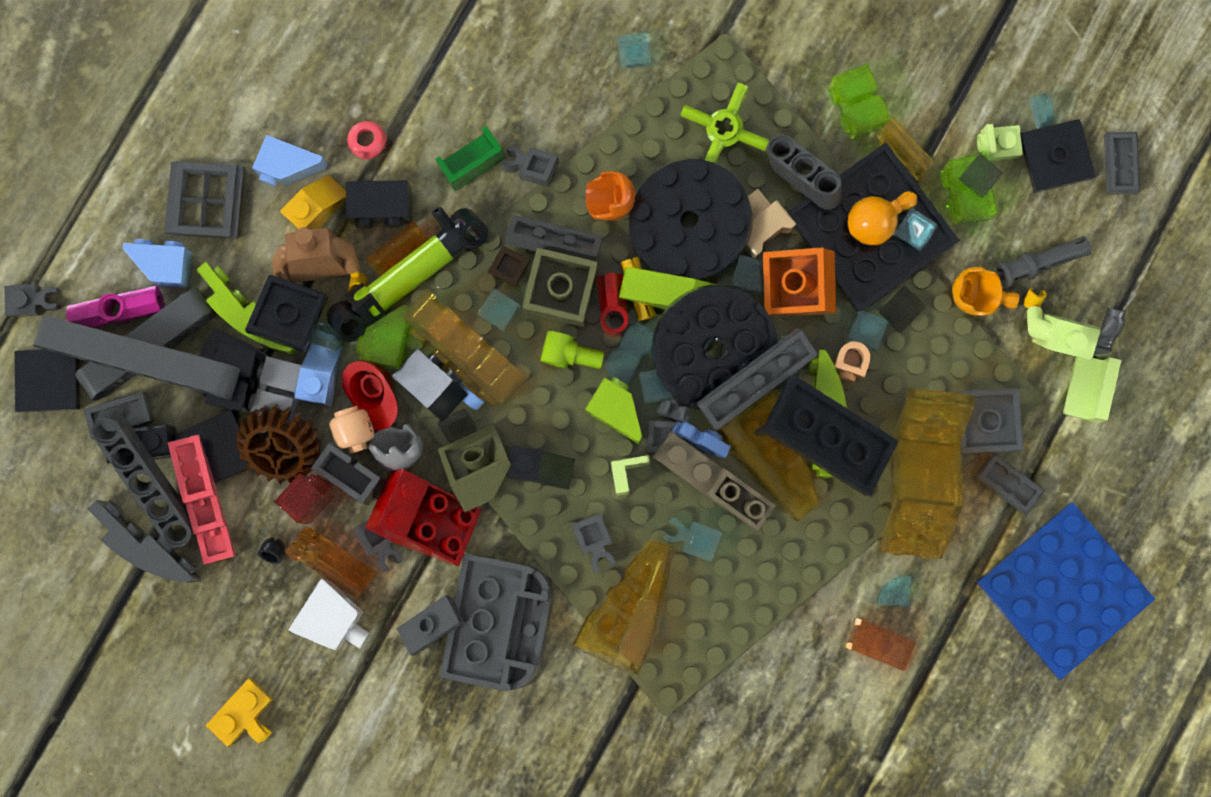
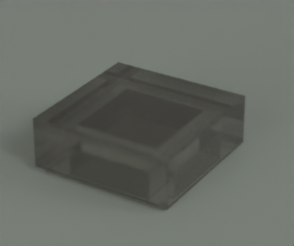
M979 154L958 179L980 198H983L1004 173L982 154Z

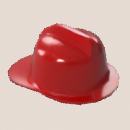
M355 361L348 364L343 371L341 381L342 388L353 407L358 406L359 410L367 411L373 430L390 428L398 415V401L393 392L394 385L390 373L385 368L373 365L367 361Z

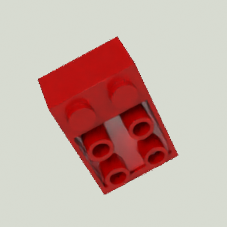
M404 469L389 472L365 529L401 546L451 565L459 566L482 509L476 507L464 512L455 495Z

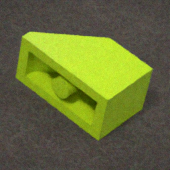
M615 377L611 381L604 378L587 405L586 413L639 444L642 440V434L632 394L627 391L629 386Z

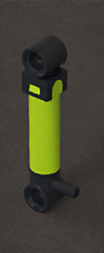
M442 207L434 208L432 215L441 226V231L367 287L362 282L345 295L350 302L340 301L329 308L327 321L341 341L348 343L360 339L366 329L365 322L373 329L388 317L385 311L467 248L474 249L483 245L488 237L486 224L475 212L468 208L455 211L451 218H449Z

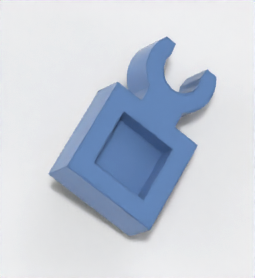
M677 422L672 431L678 437L687 440L689 444L712 457L726 458L731 446L722 442L723 436L709 429L701 432L687 422H683V424Z

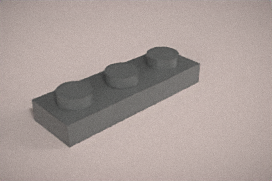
M513 215L506 233L505 244L532 251L541 248L596 261L603 236Z

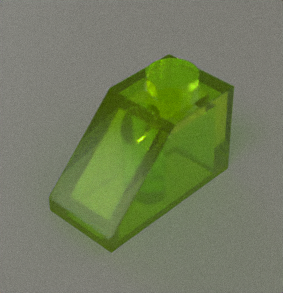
M402 305L367 327L365 335H360L357 342L356 353L360 354L359 359L373 365L398 370L401 367L413 316L412 308Z

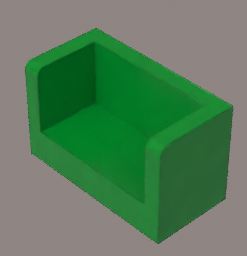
M486 125L481 128V136L444 160L440 156L435 158L439 169L455 192L505 159L503 149Z

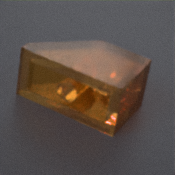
M856 619L845 648L905 671L916 642L867 621Z

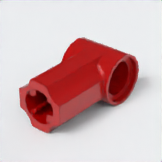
M603 274L596 277L601 326L606 335L617 338L626 333L629 325L626 299L619 298L623 274ZM610 315L621 316L624 320L622 326L617 329L610 328L606 324V320Z

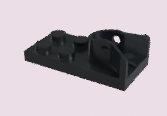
M790 376L781 382L782 392L764 426L757 428L754 435L757 437L768 435L864 496H871L899 441L797 376Z

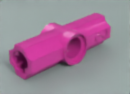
M153 286L118 295L110 293L103 295L100 299L67 306L66 317L68 322L91 328L112 324L124 325L131 320L156 314L165 307V301L160 288ZM119 302L120 311L117 315L113 316L112 307Z

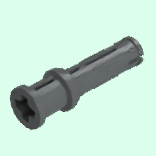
M1083 236L1033 255L1026 252L1021 254L1020 258L1010 262L1000 261L996 263V272L1000 277L1002 286L1007 289L1014 282L1026 278L1029 280L1035 279L1039 272L1091 255L1090 242Z

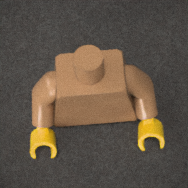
M303 227L299 228L296 232L287 233L285 235L286 244L280 245L272 257L273 276L293 283L350 274L349 292L356 287L355 285H359L362 282L366 287L368 285L367 276L359 272L361 267L354 246L351 242L336 237L329 228L310 230Z

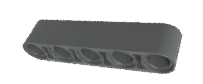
M192 288L125 335V337L172 349L213 319L216 312L206 302L207 299L200 289ZM91 362L85 364L75 373V377L93 401L100 400L136 375Z
M114 408L102 410L91 428L93 439L163 540L172 547L186 545L191 538L192 527L185 504L148 450H146L125 416ZM110 422L116 427V430L107 431L101 426V423ZM119 449H130L134 456L125 457L119 452ZM146 474L152 481L142 482L136 475ZM162 499L169 506L159 507L154 503V500ZM175 524L181 525L186 530L177 532L171 526Z

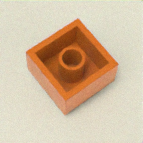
M826 248L763 252L764 307L769 316L788 317L836 314L835 251Z

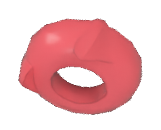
M362 121L355 124L349 131L347 138L348 147L358 158L362 160L372 159L380 155L384 150L387 136L382 127L377 123ZM364 131H370L374 134V140L369 146L358 144V136Z

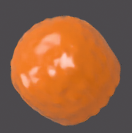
M604 171L600 173V177L591 180L586 187V206L591 217L604 221H615L627 216L635 202L636 193L633 182L627 175L618 171Z

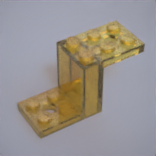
M909 388L894 438L899 442L891 456V510L880 539V552L891 553L896 556L911 555L920 556L925 559H942L963 507L960 443L975 406L974 395Z

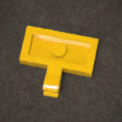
M248 678L205 726L227 747L232 746L245 730H247L253 740L260 744L261 741L265 742L272 732L257 717L274 699L252 678Z

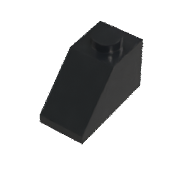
M512 445L509 457L511 466L506 473L507 478L569 490L575 459Z

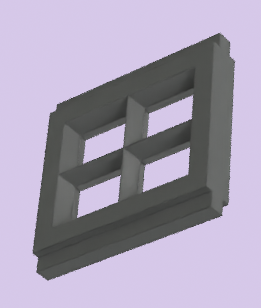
M171 162L164 233L180 236L238 239L245 167L229 164ZM188 174L204 175L202 197L186 196ZM210 175L227 176L225 198L208 197ZM185 202L201 203L199 225L183 224ZM207 203L224 204L222 227L205 226Z

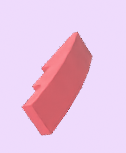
M200 435L169 442L168 447L182 502L186 504L192 531L197 537L203 564L207 565L236 557L219 493Z

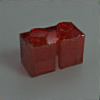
M299 473L274 502L295 522L310 525L334 496L329 492L332 487L320 476H315L314 474L308 476Z

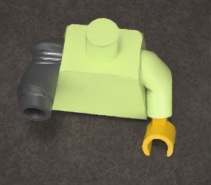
M1030 287L1023 300V305L1028 308V333L1033 338V343L1049 350L1092 360L1093 356H1105L1113 352L1111 349L1112 345L1125 327L1124 318L1126 312L1107 307L1099 328L1043 313L1040 307L1046 299L1047 293L1041 290L1038 296L1033 292V288Z

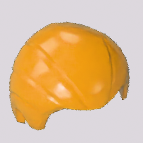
M909 191L901 194L892 202L876 196H869L859 200L851 208L848 215V228L851 236L867 245H880L894 234L897 228L898 214L904 210L914 208L917 204V196Z
M983 267L964 269L956 277L952 286V296L955 304L960 310L971 315H991L996 312L999 305H1004L1009 309H1016L1019 303L1020 294L1014 291H1002L999 275Z

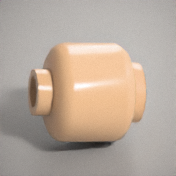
M358 406L335 412V418L329 424L337 448H348L350 454L367 449L366 442L372 440L375 436L367 411L359 410Z

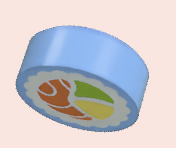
M461 382L459 386L468 393L462 401L472 409L478 410L485 402L484 399L467 384Z

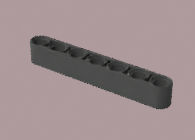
M45 315L42 316L33 343L34 346L47 351L229 400L232 398L241 370L219 361Z

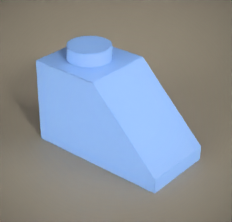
M266 135L252 169L260 176L259 180L273 187H276L277 183L289 186L326 170L328 163L322 156Z
M312 342L300 368L295 399L304 403L332 407L343 347L337 346L335 349L329 350L322 343Z

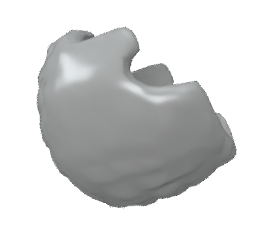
M404 424L403 428L392 425L390 428L377 431L374 438L370 440L368 448L375 460L384 469L394 472L400 469L406 470L418 461L423 452V441L409 424Z

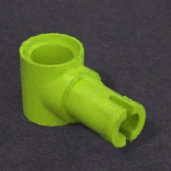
M547 331L540 362L561 368H567L568 365L573 366V363L601 369L605 352L580 346L578 342L574 341L573 336L555 331Z

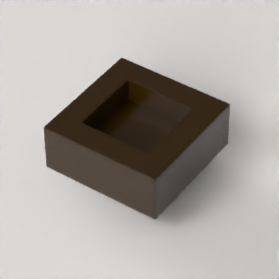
M502 245L488 270V274L516 288L530 263V259Z

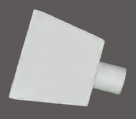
M328 579L320 580L289 628V631L333 650L340 649L346 640L361 649L371 634L357 625L363 611Z

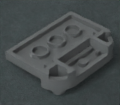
M464 553L454 602L464 623L448 633L440 678L502 691L520 689L530 685L538 675L542 664L554 601L551 579L541 570L532 566Z

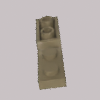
M673 432L668 434L652 457L691 487L756 531L760 529L776 506Z

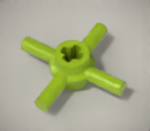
M737 83L727 109L718 110L712 115L684 105L680 116L705 126L708 137L712 141L705 158L706 161L716 164L723 147L732 146L738 141L766 151L770 140L745 130L742 119L738 115L749 89L748 86ZM726 121H729L730 127L733 128L732 132L726 131L724 135H720V129L717 126L719 124L724 125Z

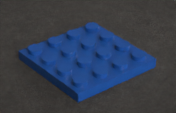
M1073 502L1068 503L976 581L984 593L1059 680L1065 677L1155 600L1152 594Z

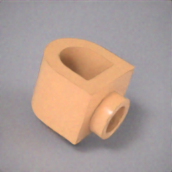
M853 341L845 344L838 351L834 361L839 378L855 383L856 378L863 379L870 362V352L860 342Z

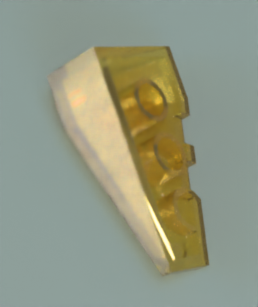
M775 387L718 429L717 432L723 436L722 440L731 446L730 451L796 522H800L820 503L809 467L804 465L800 455L768 435L759 437L754 435L757 428L764 426L780 396Z
M648 540L626 567V576L616 588L611 586L605 593L608 598L597 611L592 609L587 615L573 646L615 668L639 674L652 647L675 548L669 544Z

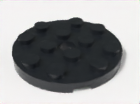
M699 159L673 162L653 173L638 190L629 217V231L633 246L639 257L648 267L655 272L701 281L712 279L733 265L732 263L749 242L753 224L749 197L737 178L722 166ZM690 212L697 214L698 223L695 227L685 228L682 225L683 219Z
M722 285L698 287L675 299L661 315L652 339L654 369L661 384L674 398L688 407L700 410L696 404L777 344L776 330L765 308L743 291ZM713 340H719L722 344V351L716 357H710L706 352L708 345Z

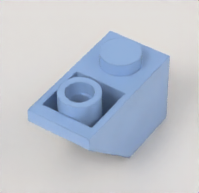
M134 239V244L123 243V250L152 283L159 287L189 288L193 253L183 247V243L165 241L164 245H153V241L146 239Z

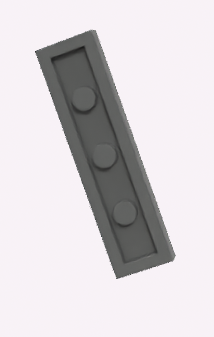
M797 328L696 404L711 426L717 431L818 356L802 330Z

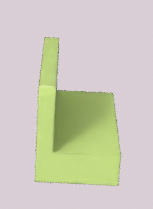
M1076 357L1063 413L1096 423L1108 421L1122 360L1111 357L1104 360L1095 358L1088 360Z
M649 455L611 462L617 496L629 494L625 469L648 466L650 463Z

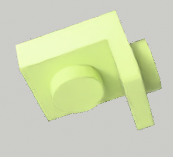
M986 124L980 131L981 134L977 136L978 151L983 152L984 161L1020 158L1023 155L1019 125L994 127L993 124Z

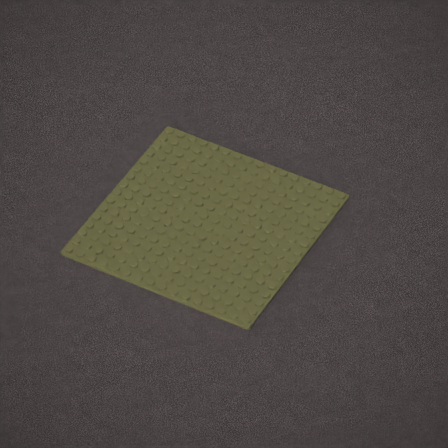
M723 34L560 166L555 171L549 187L538 184L487 226L488 237L483 245L474 249L467 248L387 309L385 312L388 317L373 329L366 324L364 334L360 339L356 340L373 363L385 368L391 377L416 349L420 350L426 357L432 353L444 364V367L441 369L443 372L451 369L463 380L462 382L471 387L484 399L485 402L478 410L472 409L461 401L442 422L392 377L396 391L442 447L494 423L508 458L510 457L511 447L514 445L575 459L569 490L510 479L505 475L494 499L488 501V503L652 703L665 716L672 714L980 454L958 455L954 392L1019 388L1021 418L1042 400L1038 391L974 317L957 307L953 300L952 292L928 264L860 313L856 312L836 285V314L788 317L770 316L776 330L777 343L798 328L802 330L816 353L819 349L827 351L833 364L838 351L845 344L853 341L864 344L870 352V362L865 377L863 379L856 378L855 383L840 379L847 409L899 442L872 495L864 496L834 476L829 479L816 477L817 470L812 469L811 462L768 435L759 437L754 435L757 428L764 426L782 392L781 383L717 431L711 426L700 410L686 406L688 411H691L687 423L701 432L709 429L723 436L722 442L731 446L726 458L712 457L700 449L694 448L776 505L760 529L756 531L652 458L655 453H647L648 421L673 422L657 416L661 401L677 400L661 384L652 361L653 334L665 309L654 307L657 314L656 317L638 322L633 301L626 300L629 317L628 329L620 337H610L605 334L601 326L597 282L595 281L584 328L524 314L522 305L536 251L505 244L506 233L513 215L603 236L596 260L599 268L597 276L610 273L623 274L624 276L620 262L639 257L630 236V213L621 220L604 221L591 217L586 206L587 184L591 180L600 177L601 172L618 171L627 175L633 182L635 193L637 194L643 183L660 168L681 160H705L712 141L708 137L705 126L680 116L684 105L712 115L718 110L727 109L737 83L744 84L749 89L738 115L742 119L745 130L769 140L779 135L788 136L838 175L846 171L728 34ZM726 121L724 125L719 124L717 126L720 129V135H724L726 131L732 132L733 130L730 127L729 121ZM741 141L732 146L723 147L716 164L732 173L743 186L748 196L759 189L770 204L777 200L787 212L808 198L773 171L767 149L762 151ZM780 153L777 157H784L788 153ZM804 170L801 171L799 174L805 175L809 174L811 171ZM690 212L683 219L682 225L685 228L695 227L698 223V215ZM796 229L789 234L779 233L763 246L760 257L755 261L743 249L728 270L705 282L743 291L764 307L763 252L810 248ZM502 245L530 259V263L516 288L488 274V270ZM639 257L642 270L653 271ZM615 314L610 315L606 320V324L612 329H617L624 323L623 318ZM547 331H555L573 336L574 341L578 342L580 346L604 351L601 369L573 363V366L568 365L567 368H561L540 362ZM713 340L708 345L706 352L710 357H716L722 351V344L719 340ZM808 362L791 376L795 375L813 387L814 376L809 375ZM615 377L629 386L627 391L632 394L642 434V440L639 444L586 413L587 405L604 378L611 381ZM649 455L650 463L648 466L625 469L629 494L617 496L611 462ZM601 514L612 541L611 544L604 546L605 551L614 557L615 566L611 567L609 560L606 557H601L597 561L600 572L596 573L591 566L592 551L582 554L572 525Z

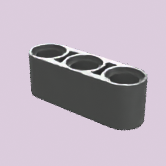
M779 135L770 140L767 150L771 168L775 173L823 209H834L841 204L843 200L842 182L840 176L834 170L788 136ZM780 153H788L784 157H777ZM804 170L811 171L809 174H799L801 171ZM828 187L834 188L832 192L827 193L822 191L823 189Z

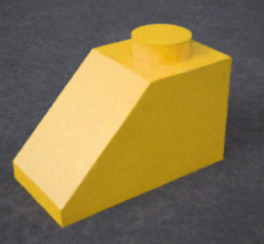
M328 174L302 188L280 212L297 229L303 227L310 230L319 229L346 201V190Z

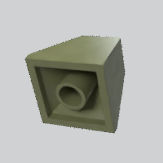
M494 423L438 449L450 486L464 512L494 499L511 466Z

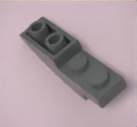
M96 500L88 508L109 530L100 540L127 562L153 575L173 581L196 583L200 579L195 573L197 567L185 556L180 558L173 551L175 547L168 545L161 536L148 535L144 539L145 533L133 522L129 524L121 516L123 514L122 509L114 502Z

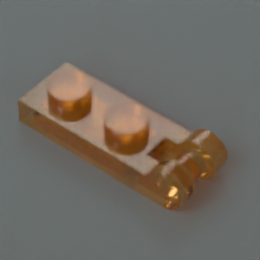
M304 527L297 535L298 540L291 542L285 551L290 559L297 562L301 561L357 599H359L377 573L309 527ZM307 547H313L316 550L313 552Z

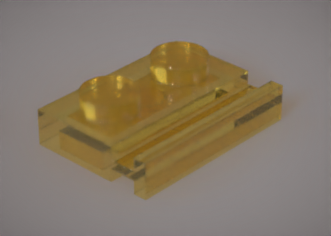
M892 117L883 125L884 127L877 135L880 139L879 144L881 146L887 142L911 176L918 181L929 171L935 162L899 122Z

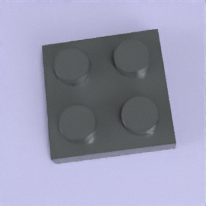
M1019 388L954 392L958 455L1024 450Z

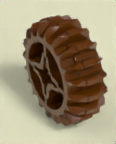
M265 404L260 410L255 409L247 418H244L237 432L236 439L238 442L236 449L241 451L240 460L248 461L247 469L254 468L257 471V476L261 474L267 476L268 482L275 478L281 485L286 480L291 484L297 479L303 480L308 473L313 471L311 468L321 455L320 447L322 440L317 438L318 430L310 428L311 420L304 421L301 419V412L296 415L291 413L290 406L281 410L278 404L272 408Z

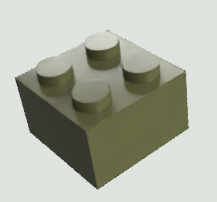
M537 248L522 305L524 314L584 328L599 269L598 262Z

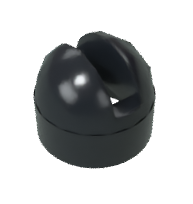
M270 537L262 543L258 555L266 562L279 564L285 555V544L280 539L275 541L273 537Z

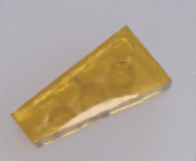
M426 289L402 316L412 327L409 333L422 345L428 341L434 346L435 350L432 353L445 365L451 361L459 369L455 374L464 382L470 385L474 381L482 388L478 394L491 405L498 402L503 406L526 380L525 375L495 348L490 347L475 330L469 326L467 327L457 314L449 307L443 306L438 302L436 296L429 289Z

